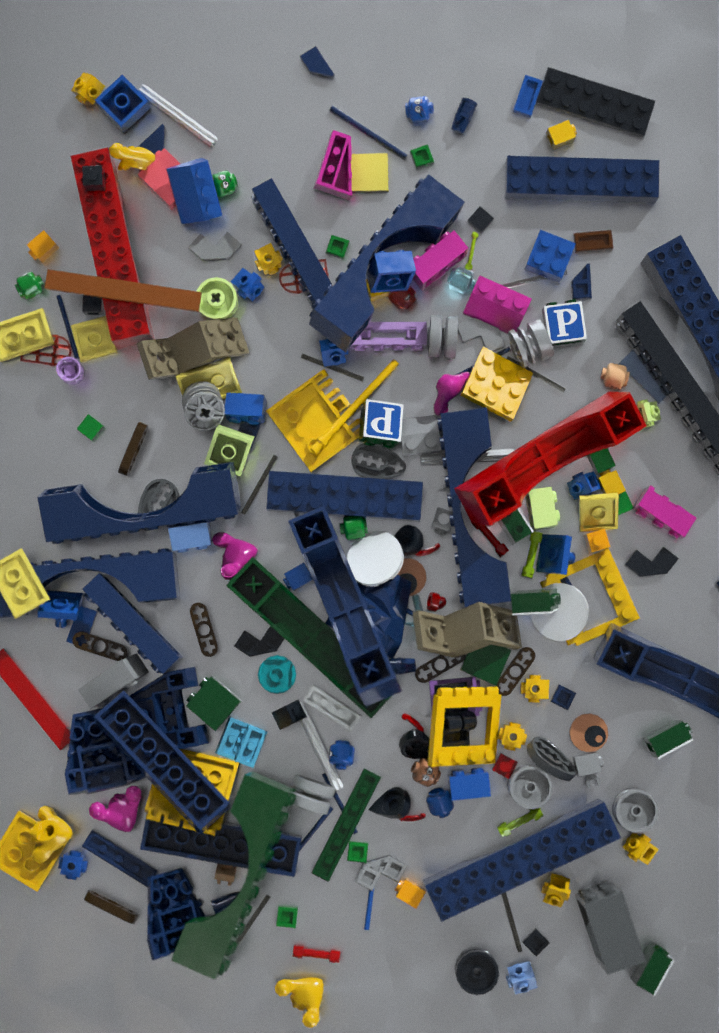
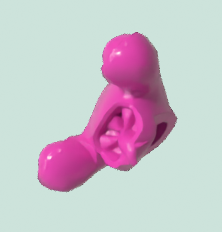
M463 372L457 375L444 374L438 380L436 385L438 394L434 403V413L437 416H441L440 413H448V402L460 393L466 384L470 372Z
M218 532L212 538L214 545L219 548H225L222 557V568L220 570L221 576L225 580H232L252 557L255 558L258 550L254 545L235 539L225 532Z
M130 786L126 789L125 794L116 793L110 799L108 808H105L99 802L92 803L89 807V814L94 819L104 821L117 830L131 832L136 822L142 791L138 786Z

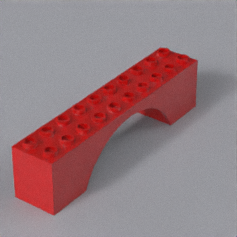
M109 148L72 155L71 161L97 277L140 283L126 227L114 159L109 153ZM102 165L105 170L106 191H86L83 186L82 166ZM102 298L111 341L117 349L135 346L140 341L154 339L147 305Z
M608 391L454 488L471 522L491 526L520 508L527 493L555 471L586 455L620 444L645 428L646 424L630 392Z

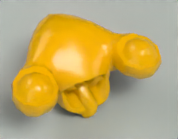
M114 143L109 147L110 155L121 160L118 165L119 171L129 170L130 167L146 170L155 161V155L143 147H123L120 143Z
M49 806L39 808L38 818L41 821L36 822L30 829L34 840L41 843V846H38L32 853L33 859L39 863L46 861L54 851L66 844L73 835L71 827L58 817L54 809Z
M314 977L279 980L275 985V993L280 997L292 993L290 995L292 1006L301 1011L307 1010L302 1018L304 1026L308 1028L317 1026L320 1020L319 1008L324 991L323 980Z

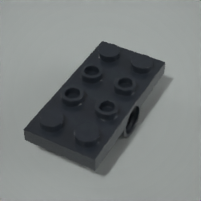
M461 681L434 685L435 695H437L438 688L467 687V682ZM468 707L445 708L442 747L470 746L469 730L475 729L477 718L472 711H468Z

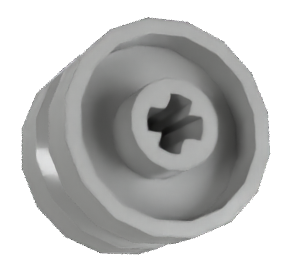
M431 315L427 335L428 357L438 358L441 346H444V357L455 359L458 316H448L445 328H442L441 315Z
M527 764L518 767L513 771L510 779H508V791L511 798L523 808H540L548 802L552 795L553 785L551 778L544 770L535 765ZM530 783L533 784L532 791L527 789V785Z
M295 775L293 786L303 792L295 791L296 799L293 805L310 812L327 815L330 804L320 799V797L333 798L336 788L308 777Z
M627 788L621 791L615 797L612 805V812L616 822L624 829L633 833H641L651 829L659 815L655 798L648 792L638 788ZM635 807H638V808L636 809V810H637V814L633 813V809H634Z

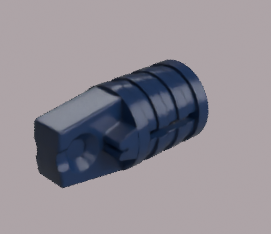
M465 97L461 99L451 128L454 132L464 133L478 105L475 101Z
M389 658L395 675L416 671V661L413 658Z
M240 891L211 900L215 914L220 913L231 905Z

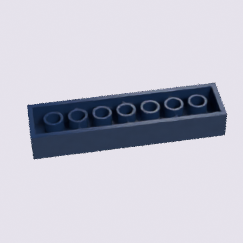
M507 156L505 166V199L656 203L659 198L660 160Z
M270 178L252 188V203L257 211L261 210L260 214L266 227L270 226L269 230L275 243L279 242L280 253L285 260L288 258L289 268L294 276L297 275L299 277L297 278L298 284L303 292L306 291L308 293L307 300L312 307L318 299H323L326 289L333 285L276 184Z
M269 471L266 509L267 511L305 514L325 506L330 516H361L371 519L420 522L423 482Z
M125 691L121 692L94 716L95 723L200 835L230 809V802Z
M164 816L161 817L160 822L145 819L140 850L248 869V845L243 829L239 824L223 822L221 831L217 830L215 836L205 833L200 835L197 831L182 828L184 821H181L179 827L164 824ZM282 832L279 842L275 843L272 848L275 851L272 860L268 861L265 866L268 873L295 877L302 836Z

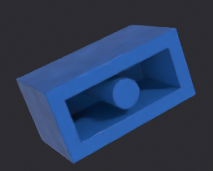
M226 393L224 415L226 420L234 424L240 422H248L252 425L265 423L267 407L265 395Z

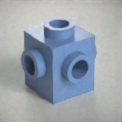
M530 961L507 968L509 976H506L509 988L513 987L515 995L538 988Z

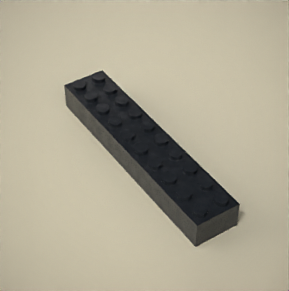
M640 301L618 317L616 326L622 334L625 333L628 337L627 342L630 347L637 350L639 353L638 358L642 364H648L651 369L649 374L654 381L659 380L662 385L659 387L664 396L668 395L672 401L670 402L672 408L681 414V421L687 428L689 427L692 430V437L698 444L701 443L704 448L703 453L708 459H712L715 464L714 469L719 474V414Z

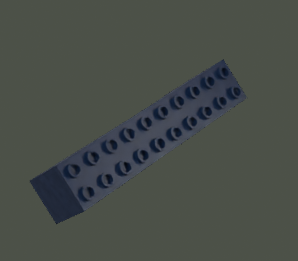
M429 174L425 179L421 178L415 185L416 189L413 193L410 191L406 195L403 205L399 204L392 213L394 215L391 219L387 218L383 222L380 232L376 231L372 235L369 245L365 244L360 249L357 259L353 258L349 262L346 272L342 271L337 276L335 285H330L324 292L325 296L323 299H318L312 306L313 310L309 315L311 317L309 325L344 352L351 347L366 329L375 311L366 287L367 267L370 265L374 253L385 251L392 246L406 242L436 244L461 212L465 201Z
M679 235L648 252L640 264L658 295L673 307L692 334L706 361L713 380L715 395L719 400V300L684 239Z
M487 407L440 413L441 418L437 419L438 429L443 431L440 445L446 454V457H442L443 468L448 470V476H445L446 488H450L451 494L447 495L448 507H452L453 514L449 515L451 527L455 526V534H452L453 546L457 545L458 553H454L455 564L460 565V572H457L458 584H462L463 591L459 592L460 603H464L465 607H468L478 602L486 604L510 602L511 594L507 562L490 556L474 542L464 524L461 501L454 488L464 483L473 464L484 453L492 449Z
M234 462L196 467L191 474L186 490L175 501L161 509L147 513H126L114 510L95 499L83 484L45 489L37 497L46 542H52V544L63 543L66 539L79 541L87 536L95 539L102 537L101 534L108 533L109 536L121 534L122 531L136 533L143 528L156 530L159 526L163 525L171 528L178 526V523L184 522L186 525H192L197 523L198 520L212 522L219 517L232 519L235 518V515H238L241 508Z
M325 506L289 520L292 532L319 592L340 644L345 662L365 707L402 692Z
M169 548L157 549L158 553L145 550L138 551V555L126 552L119 553V557L108 554L100 555V559L89 556L80 557V561L70 558L61 559V563L53 561H42V565L31 563L44 588L67 574L80 571H97L109 574L121 581L140 603L181 599L176 553ZM0 592V618L14 617Z
M610 623L594 656L597 665L631 681L640 682L674 695L719 718V673L618 625Z
M596 799L562 815L548 826L513 844L482 857L458 863L424 879L423 882L441 922L617 841L621 839V836L605 802Z

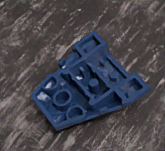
M399 575L375 587L358 583L389 658H394L402 643L412 583ZM328 617L325 624L333 628L331 621Z
M103 708L73 714L67 766L65 769V779L69 795L92 794L127 786L131 782L146 778L95 723L94 716Z
M182 868L148 877L147 943L152 961L169 956L175 952L187 922L195 917H206L200 908L202 903L200 899H195L192 893L193 887Z

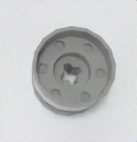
M540 319L527 323L528 333H525L522 327H517V333L513 329L508 331L510 347L522 368L528 367V360L532 365L535 364V354L542 361L554 356L550 337Z
M206 381L195 382L185 389L182 395V406L187 422L197 430L208 431L216 428L222 422L225 415V407L219 389L214 384Z

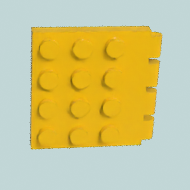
M180 749L229 801L239 763ZM152 784L144 809L147 812L146 819L160 822L161 817L164 816V824L179 827L180 822L184 821L182 828L196 831ZM225 813L203 833L215 836L217 830L221 831Z

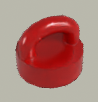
M431 592L427 599L428 611L436 612L444 608L447 602L446 598L440 596L439 593Z

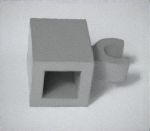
M591 752L572 757L577 770V776H586V786L591 788L590 781L592 779H595L597 785L601 786L600 778L594 775V773L602 772L601 767L604 766L602 756H598L597 752Z

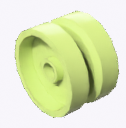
M217 277L207 279L200 284L196 291L202 292L199 309L202 317L206 320L233 318L238 310L239 302L236 290L232 284L225 279Z

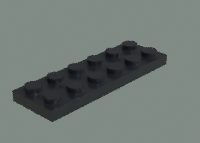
M548 67L536 104L644 138L655 100Z

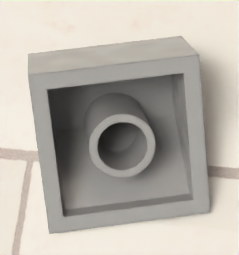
M436 415L402 420L401 448L403 457L441 453Z

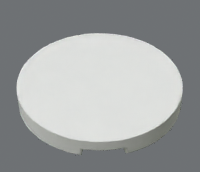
M373 531L366 533L364 538L357 539L351 545L347 554V560L358 583L375 587L393 579L399 573L403 565L404 554L400 543L393 535L383 531Z
M554 583L543 589L557 588V593H560L561 604L558 605L559 610L551 614H531V618L536 629L546 638L555 641H566L580 634L585 628L588 621L589 606L585 596L576 587L564 583Z

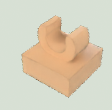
M217 864L214 879L217 880L218 884L221 883V880L228 881V886H230L234 882L237 867Z

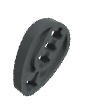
M362 443L356 447L352 454V467L356 474L362 478L392 479L403 475L406 470L405 462L391 449L384 448L380 444L368 446ZM362 453L364 458H368L370 455L375 461L378 458H382L384 465H380V468H377L375 463H371L368 466L364 460L361 463H357L355 456H359ZM399 462L403 469L398 472H394L395 469L388 466V464L396 465Z
M166 479L151 481L142 493L138 513L154 511L152 503H157V494H162L163 490L161 487L169 484L171 491L164 494L166 500H161L159 505L162 506L161 508L169 505L180 496L177 487Z
M535 737L527 745L529 757L545 772L565 781H571L577 775V770L570 760L547 739Z

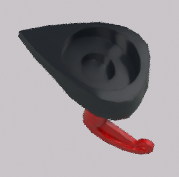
M405 525L394 535L402 547L404 556L413 554L425 556L440 548V544L436 543L433 547L421 550L424 542L423 535L416 526Z
M403 714L401 716L402 719L408 720L416 729L408 731L401 737L399 748L402 755L411 759H428L430 738L424 733V728L416 719L408 714Z
M393 787L386 791L368 809L377 815L407 822L422 820L426 817L425 813L406 816L410 811L411 799L409 793L399 787Z

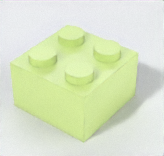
M219 424L215 429L204 464L215 465L234 462L235 473L241 476L254 436Z
M552 487L530 490L525 497L529 522L533 531L556 527L558 521H560L559 510H555L554 505L557 502L556 491H552Z

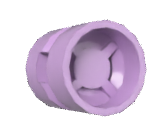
M73 357L62 358L56 366L57 375L69 385L79 384L85 376L84 367Z

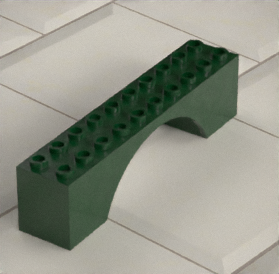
M252 557L226 585L371 719L392 697L390 696L365 707L349 672L335 632L255 558Z
M253 771L244 775L230 810L241 825L248 845L249 866L244 885L236 899L225 910L211 916L195 917L185 924L171 961L214 980L228 971L231 964L229 957L235 953L238 946L236 940L245 929L244 919L246 916L249 917L253 906L250 904L259 893L260 887H258V884L267 873L265 866L268 861L272 860L275 852L272 848L280 840L282 834L280 828L288 820L289 814L287 810L295 802L296 795L294 793L296 789Z

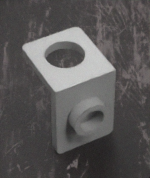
M438 507L431 528L435 529V533L445 535L451 532L450 516L447 524H441L438 521V517L442 513L449 516L453 514V511Z

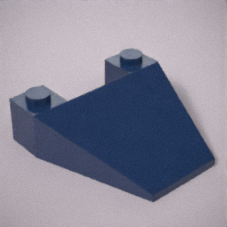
M195 667L167 672L129 695L178 748L184 749L209 743L206 724L188 727L181 690L198 686Z

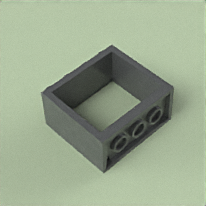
M608 880L597 883L595 888L584 887L578 890L579 893L575 894L596 960L607 975L646 962L623 892L612 882L608 883Z

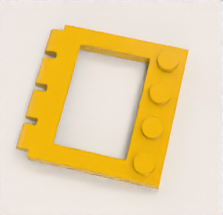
M609 548L568 565L567 575L548 574L545 575L546 580L540 582L543 589L550 584L561 583L560 579L595 564L616 610L617 618L585 632L582 631L574 638L566 640L567 645L575 643L578 646L605 634L610 623L621 627L640 618Z
M497 686L437 689V695H433L428 766L441 767L496 763L501 694H499ZM488 707L485 745L442 747L445 708Z

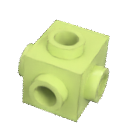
M646 399L637 402V407L646 424L645 428L654 426V422L661 420L657 401L649 402Z

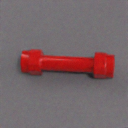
M471 522L475 529H479L494 546V551L500 558L509 551L504 543L501 544L486 525Z
M294 945L293 957L302 959V956L329 959V962L339 963L340 951L331 949V952L306 949L302 945Z

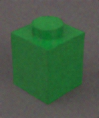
M608 448L586 455L596 475L616 466Z

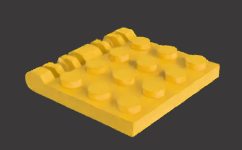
M325 369L318 372L266 410L267 414L311 473L359 438L360 427L352 432V429L360 424V418L356 419L349 426L345 422L327 441L328 444L322 447L316 454L310 450L317 442L316 439L319 436L322 437L340 417V413L351 405L343 394L332 402L329 401V399L340 392L339 388H334L327 395L323 393L322 390L332 384L333 380L331 378L321 385H317L329 376Z

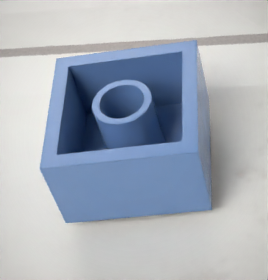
M198 520L197 523L192 525H186L185 522L178 523V526L168 528L172 551L177 550L178 553L189 551L188 548L196 547L197 550H201L211 545L212 533L210 522H205V520Z

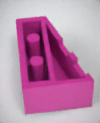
M335 130L332 131L314 184V189L348 201L352 197L351 136Z
M650 485L645 488L633 507L636 510L635 513L644 519L646 517L651 519L654 526L660 529L662 527L669 531L668 534L673 538H684L695 522L696 517L681 506L670 502L667 496H661L656 493L653 486Z

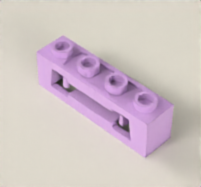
M370 322L365 329L367 331H363L350 348H354L355 351H365L366 348H373L374 351H384L385 348H392L393 351H403L404 348H411L412 351H422L427 346V322ZM370 330H373V333H404V330H406V340L404 338H373V340H370Z

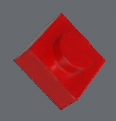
M500 753L492 770L510 779L518 762Z

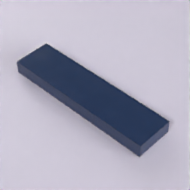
M94 829L91 830L82 845L86 850L148 887V877L154 876L158 872V869Z

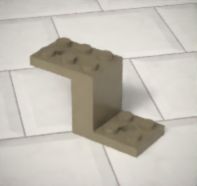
M238 318L198 321L169 338L144 340L136 343L149 380L175 377V375L210 364L221 358L245 356L249 353Z
M478 602L446 616L420 610L413 612L418 650L457 658L491 644L515 650L522 648L517 615H512V610Z

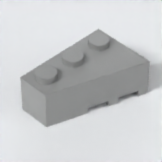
M136 653L122 659L82 686L78 691L90 709L96 706L100 709L109 703L107 699L110 697L114 699L123 692L124 688L127 687L129 689L138 683L137 680L149 673V671Z

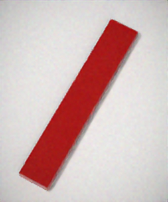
M4 648L1 649V678L59 750H62L70 743V729Z

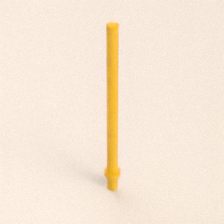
M395 359L387 365L322 437L319 436L316 439L317 442L310 448L313 453L316 454L322 447L328 444L327 441L399 365Z

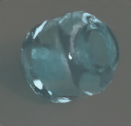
M459 266L456 269H452L447 282L450 289L466 294L468 290H473L477 280L473 279L474 273Z

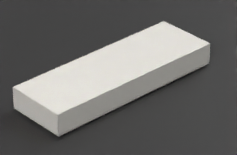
M314 684L302 700L349 731L353 730L362 716Z

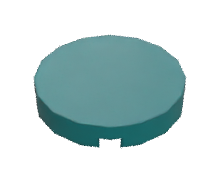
M271 656L264 660L259 667V683L270 693H284L295 683V666L286 657Z

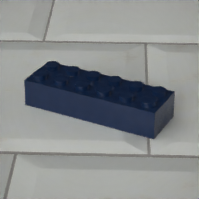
M98 573L82 589L85 592L83 596L90 603L98 606L97 611L104 618L109 617L112 620L110 623L116 631H122L125 634L123 638L131 646H137L139 649L137 653L144 660L149 659L152 662L150 666L155 672L165 674L183 659L181 654L105 575Z

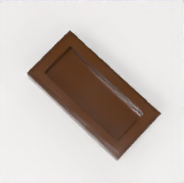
M612 230L573 234L574 243H576L574 247L575 253L613 250Z

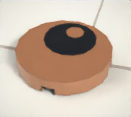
M404 558L402 568L397 575L412 582L410 596L419 593L425 586L427 579L426 571L417 560Z
M590 713L582 714L576 717L570 726V740L581 751L595 752L606 743L608 727L599 716Z

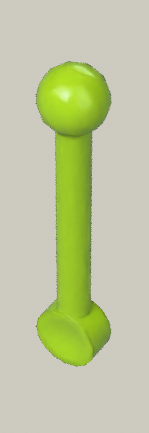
M473 232L471 234L472 243L469 253L468 263L465 265V269L467 271H470L473 268L471 263L474 253L475 242L479 236L477 232Z

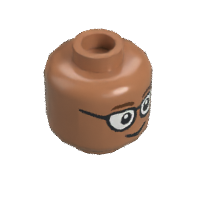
M422 758L418 762L415 761L411 767L413 780L426 787H430L432 784L435 785L441 775L439 767L428 766V759Z

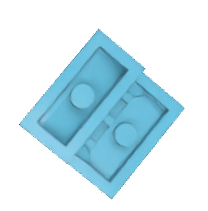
M229 717L215 753L254 768L267 731Z

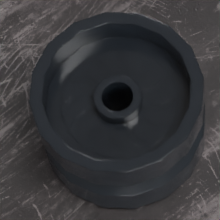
M479 947L468 948L461 952L456 959L454 967L456 979L461 988L467 993L473 995L486 994L497 984L499 978L498 965L492 954L486 949ZM475 969H480V970H481V971H478L477 974H474V970H475Z

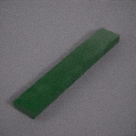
M365 768L363 769L311 872L312 874L329 882L381 779L379 775Z

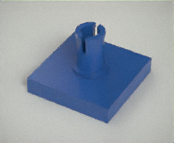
M543 534L536 572L567 575L568 564H572L575 561V553L570 552L572 536Z
M46 590L50 600L39 606L38 618L55 619V626L58 628L60 622L61 628L67 626V620H77L83 601V593Z

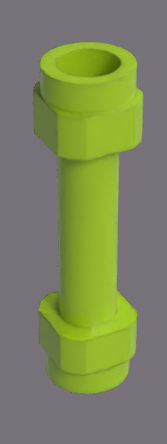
M534 531L530 535L529 541H531L526 565L522 569L521 576L533 578L535 570L533 565L538 543H541L543 533Z
M529 809L530 812L508 824L506 822L500 824L497 828L502 838L511 834L510 831L533 819L535 821L541 819L544 816L541 809Z

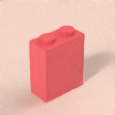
M164 148L162 151L159 150L154 154L155 161L146 170L139 169L138 177L164 204L173 210L176 204L166 168L179 165L180 163Z

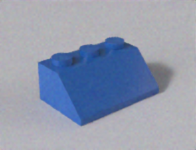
M199 158L166 168L181 224L203 222L223 216L208 160Z

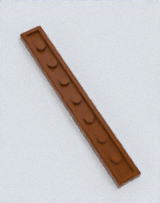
M47 269L44 287L46 290L199 312L202 292L50 269Z

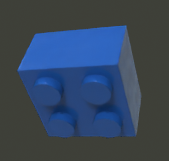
M123 74L95 99L98 108L123 133L151 108L149 101Z
M540 230L525 270L560 283L576 243Z
M398 250L396 252L380 251L374 253L367 270L370 292L407 291L416 272L412 251Z
M472 768L471 772L464 773L463 770L451 771L452 774H448L449 792L452 801L491 797L489 773L484 771V769Z

